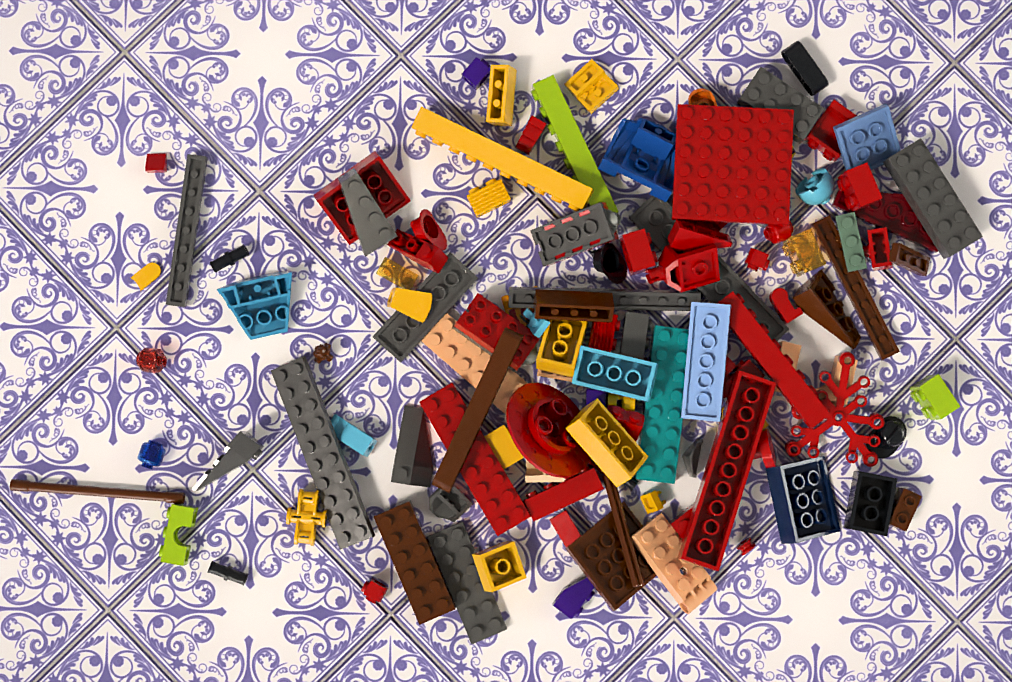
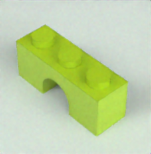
M171 504V507L168 508L166 518L169 520L168 525L163 530V538L165 540L164 545H161L159 550L160 562L180 566L188 564L191 545H186L179 541L178 531L183 526L190 528L195 526L198 507Z

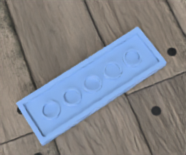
M691 302L681 418L721 422L731 305Z

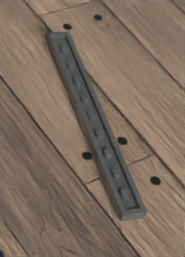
M509 287L508 307L534 308L535 289L612 293L614 310L691 311V302H701V292Z

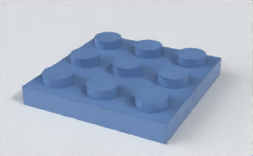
M883 104L833 127L846 171L867 162L870 170L884 165L883 161L901 151L887 104Z

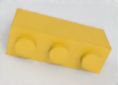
M491 65L486 122L493 126H512L517 70L510 65Z

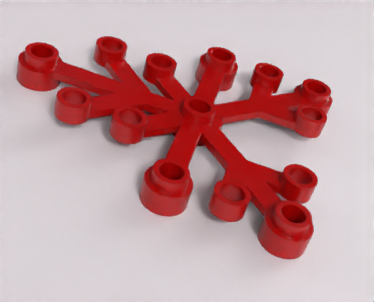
M844 351L838 357V361L842 365L839 387L831 379V374L828 371L823 370L819 373L820 381L825 383L837 398L836 406H834L825 390L820 389L817 391V398L827 403L830 407L829 413L831 415L825 418L827 420L815 429L801 427L798 424L793 425L790 429L793 436H805L798 441H788L785 445V450L789 456L796 457L801 453V448L810 442L807 454L810 458H816L819 456V435L833 425L841 426L850 438L848 452L845 454L846 460L849 463H855L858 460V455L856 454L858 448L862 454L863 463L868 467H873L878 463V455L874 451L868 450L863 443L877 447L880 444V438L875 434L870 436L856 434L847 422L868 424L873 429H881L884 426L885 420L879 413H872L870 416L849 414L857 407H864L867 404V398L862 394L857 395L852 402L844 407V402L848 397L859 389L867 388L870 385V379L862 375L847 388L850 367L854 365L855 357L851 352ZM846 357L851 358L849 363H844ZM828 374V378L823 380L822 375ZM864 378L867 379V383L865 385H861V380ZM825 393V397L820 399L819 394ZM859 398H864L863 403L859 404L857 402ZM791 407V414L793 415V417L796 419H801V417L796 414L794 408ZM837 414L842 415L840 420L835 419ZM880 419V423L874 425V420ZM795 428H800L798 434L793 433ZM872 438H877L875 444L871 443ZM791 447H797V451L791 452ZM811 449H816L814 455L810 454ZM850 454L855 455V458L853 460L848 459V456ZM869 457H874L873 462H868Z

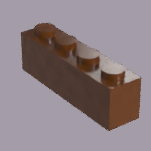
M535 289L533 304L535 319L612 323L614 313L612 293Z

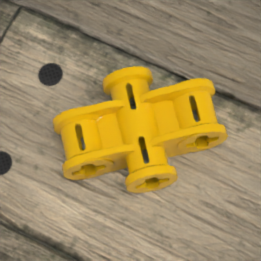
M299 489L297 510L292 509V507L287 509L286 524L296 523L295 545L305 543L314 546L316 525H321L323 528L326 527L327 510L318 512L319 490L312 492Z

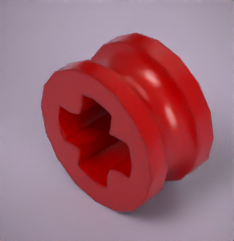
M748 537L736 548L741 550V555L743 556L750 552L756 544L751 543V538Z

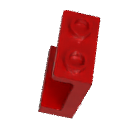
M834 99L804 139L807 142L806 144L810 148L818 149L822 152V156L827 160L835 162L841 156L833 127L857 115Z

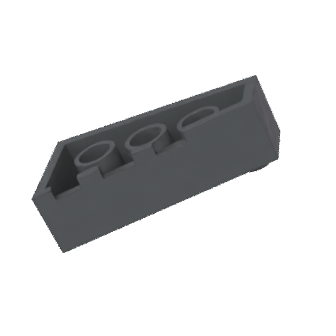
M353 168L340 176L338 181L361 250L366 257L397 237V234L357 171Z

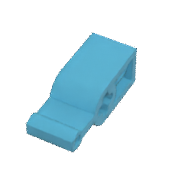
M334 414L331 423L337 438L361 455L368 457L378 440L337 414Z

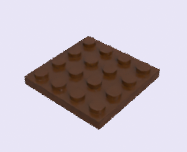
M623 501L621 503L630 535L632 536L643 525ZM612 511L565 548L612 611L617 610L657 576L634 546L644 585L636 588L632 586Z

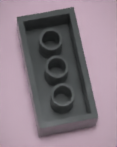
M762 67L759 68L737 101V104L742 107L794 110L793 140L798 144L804 141L825 109Z

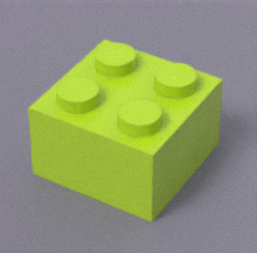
M939 374L928 375L909 388L912 399L916 403L919 402L922 407L921 412L927 419L941 420L961 407Z

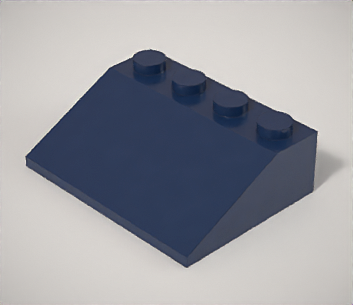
M825 456L789 462L766 469L781 544L799 543L840 532Z

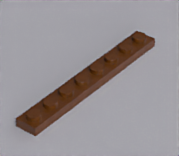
M829 215L811 224L880 360L882 361L900 352L859 271L847 273L839 233L831 216Z

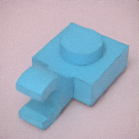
M526 308L523 315L530 320L527 326L534 336L540 338L549 326L550 321L548 319H535L534 312L530 308Z

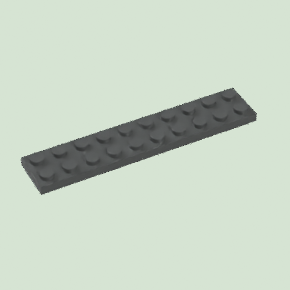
M651 196L629 219L639 229L645 228V232H649L652 243L662 252L665 246H670L667 238L676 220H672V206L668 202ZM675 251L678 255L685 253V251ZM718 255L720 281L696 289L710 303L715 304L732 291L735 294L739 293L745 301L743 304L747 310L751 308L756 314L757 318L755 320L759 325L763 323L768 329L769 333L767 335L771 340L776 339L778 341L789 328Z
M306 356L271 370L316 489L319 490V497L324 510H327L326 515L340 550L374 537V530Z

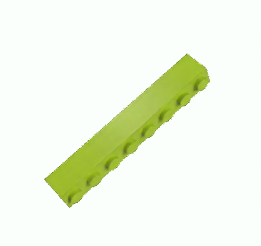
M554 75L534 83L532 86L533 90L531 91L532 97L535 102H539L541 106L539 111L543 119L547 118L548 120L547 128L551 136L555 135L557 139L555 145L559 153L563 152L565 156L563 162L567 170L571 169L573 173L571 178L594 190L587 204L588 207L600 202H606L608 210L618 213L619 211Z

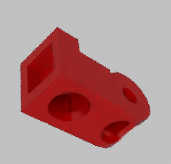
M531 116L515 148L529 155L546 129L547 123Z
M777 288L770 293L769 300L784 324L803 314L800 307L794 309L785 289Z

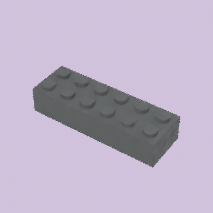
M921 138L883 161L886 169L943 259L951 257L983 237Z

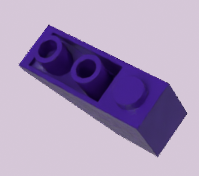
M585 576L564 587L552 605L570 619L574 616L578 617L583 610L582 604L585 600L589 601L595 592L592 590L595 587Z

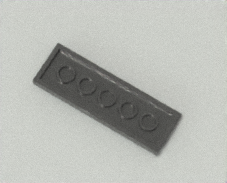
M452 253L447 255L448 260L439 274L432 271L415 290L432 293V305L426 320L421 323L396 310L373 335V338L400 363L478 280V277Z
M463 521L427 536L471 644L507 630L493 593L484 591L472 556L476 552Z

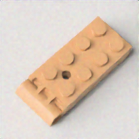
M662 513L656 515L631 536L633 545L686 614H690L717 591V586L702 566L677 558L683 540Z

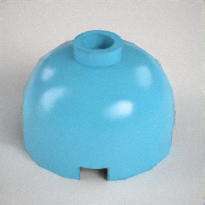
M820 168L813 171V176L808 180L805 177L795 189L797 196L808 205H824L830 201L831 195L834 192L835 184L832 176L825 168Z

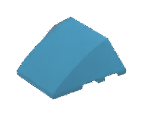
M292 272L269 273L239 280L217 289L250 340L288 332Z

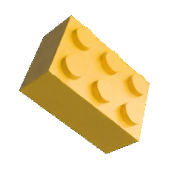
M548 319L550 324L542 337L536 359V369L573 378L580 346H583L588 321Z

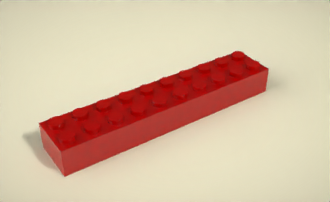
M740 370L735 372L721 416V422L715 435L677 557L678 559L719 571L777 384L776 382Z

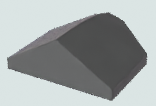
M696 439L682 454L689 477H697L696 472L703 439Z
M455 484L450 493L438 488L429 497V510L437 517L448 519L452 522H455L473 505Z

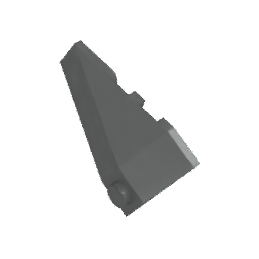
M404 406L391 482L430 487L433 463L423 408Z
M240 431L223 450L226 454H222L213 462L212 466L214 468L207 470L192 490L194 492L199 491L250 462L252 459L257 460L263 453L261 449L264 446L248 431Z

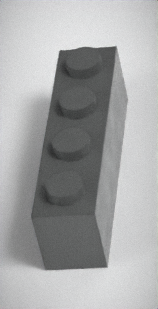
M625 312L620 355L647 361V357H644V352L649 348L650 339L646 337L647 331H651L652 326L649 314Z

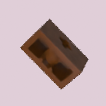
M898 487L894 496L889 525L907 532L922 496L906 488Z

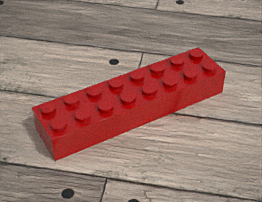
M453 383L419 402L446 449H448L467 409L465 402ZM480 430L460 473L496 535L499 536L530 518L531 515Z

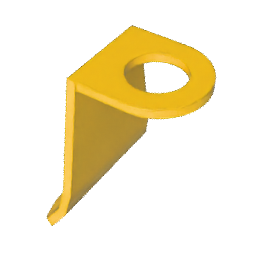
M393 288L388 297L387 307H391L423 323L431 309L432 293Z

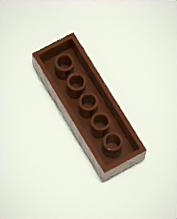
M411 500L374 516L419 625L455 610V603Z

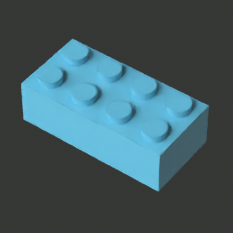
M580 346L572 384L650 403L659 365L650 361Z

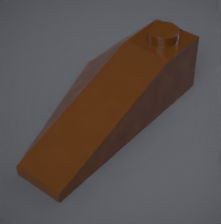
M820 270L798 288L793 296L795 304L806 315L850 348L855 349L861 336L851 317L845 315L842 300H837L833 292L836 290L826 274Z

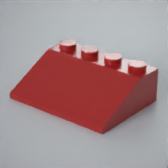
M376 151L346 171L348 172L353 168L357 171L386 218L411 201ZM336 178L313 196L350 245L358 237L338 178Z

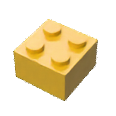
M504 541L472 554L484 591L494 592L527 578L514 541Z

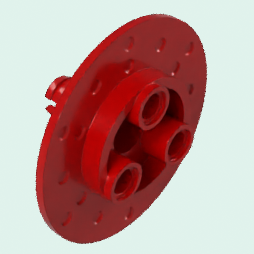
M528 383L519 387L508 401L506 420L511 438L524 458L538 470L560 478L572 477L588 465L591 457L565 429L580 412L574 402L558 389L543 383Z

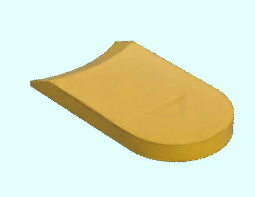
M153 262L148 263L134 274L131 279L138 284L141 291L161 275V267Z

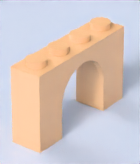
M786 341L779 342L781 346L779 350L783 355L787 354L794 362L792 366L797 371L801 345ZM839 355L835 356L831 371V379L837 387H839L842 368L838 361ZM848 357L844 359V363L851 361V358ZM856 359L854 365L850 367L847 388L853 383L858 362ZM826 384L820 388H815L816 391L820 389L825 390L828 393V398L836 406L837 398ZM775 387L774 391L781 393L779 389ZM825 393L819 394L820 399L825 397ZM849 397L845 400L844 405H847Z

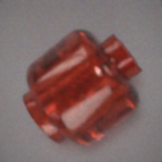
M144 348L138 353L136 363L143 372L159 373L166 366L167 357L161 349Z

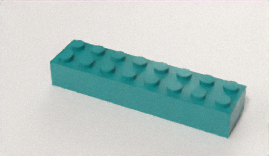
M658 325L653 327L649 361L657 363L659 366L650 403L644 402L642 415L645 416L638 444L649 457L636 472L635 479L675 484L683 422L681 413L689 329Z

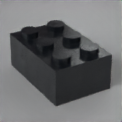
M854 471L844 528L887 536L897 478Z

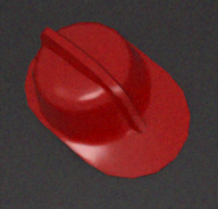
M427 209L421 210L420 216L410 223L415 237L431 243L444 251L447 248L445 234L431 212Z

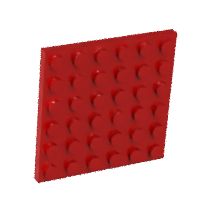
M678 104L672 220L788 226L794 110Z

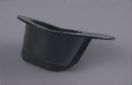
M606 243L603 247L591 252L593 266L598 272L604 273L615 284H620L625 280L627 275L626 262L613 243Z
M895 416L885 417L884 426L881 429H873L869 436L875 434L880 438V444L877 447L866 444L867 449L874 451L878 458L884 459L891 456L906 438V426L901 419ZM877 438L871 439L872 444L877 442Z

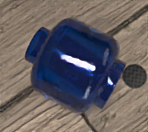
M149 440L141 445L137 459L142 462L141 466L153 469V466L159 467L161 465L166 450L163 448V444Z

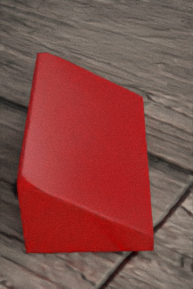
M566 510L549 519L565 547L581 536Z

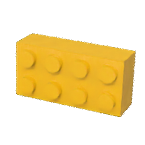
M598 398L583 407L565 428L616 487L632 479L649 457Z

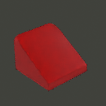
M147 154L145 171L147 173H166L167 154Z

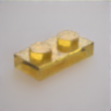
M386 257L376 272L380 277L402 289L412 290L419 277L416 273Z

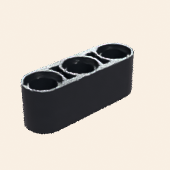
M796 41L781 51L783 59L809 95L814 96L829 85L827 78L801 42Z

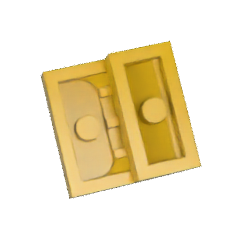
M593 59L586 63L564 84L570 93L591 114L619 90L618 85L605 74V71Z

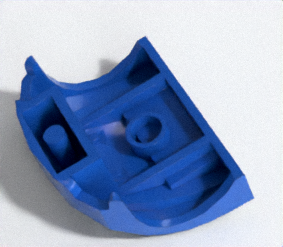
M623 118L598 169L613 177L616 176L617 172L651 188L650 195L667 202L673 192L676 134L664 126L647 119L639 118L635 121Z

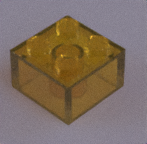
M811 229L789 237L783 242V252L786 257L789 256L791 271L797 277L826 265Z

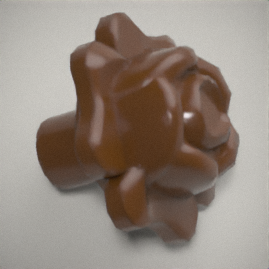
M325 343L324 345L316 346L313 352L315 356L314 361L318 364L324 360L330 362L333 359V355L330 354L331 345Z

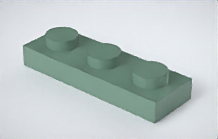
M855 212L835 216L847 273L867 269Z

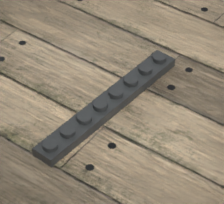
M187 154L166 305L185 308L187 306L208 160L206 156Z

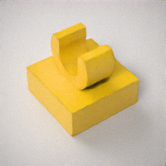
M654 490L640 496L647 514L664 508L663 505L666 501H660L658 496L662 493L661 491Z

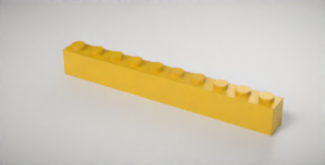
M423 107L420 108L411 127L416 130V135L424 139L427 135L433 138V143L441 147L445 144L449 146V151L458 155L462 152L466 154V159L474 163L479 160L483 162V167L491 171L495 168L500 171L501 176L508 179L512 176L518 179L516 183L527 187L529 184L535 187L533 191L543 196L547 193L552 196L551 200L560 204L564 201L569 204L568 208L576 212L579 209L586 208L594 192L591 187Z

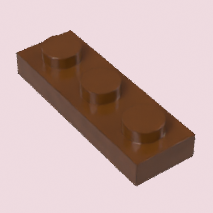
M893 242L889 253V262L919 276H927L930 258L901 243Z

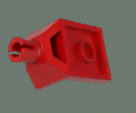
M712 244L678 255L669 245L665 246L658 259V266L645 270L648 283L653 284L657 281H664L668 286L679 292H685L720 281L717 247Z

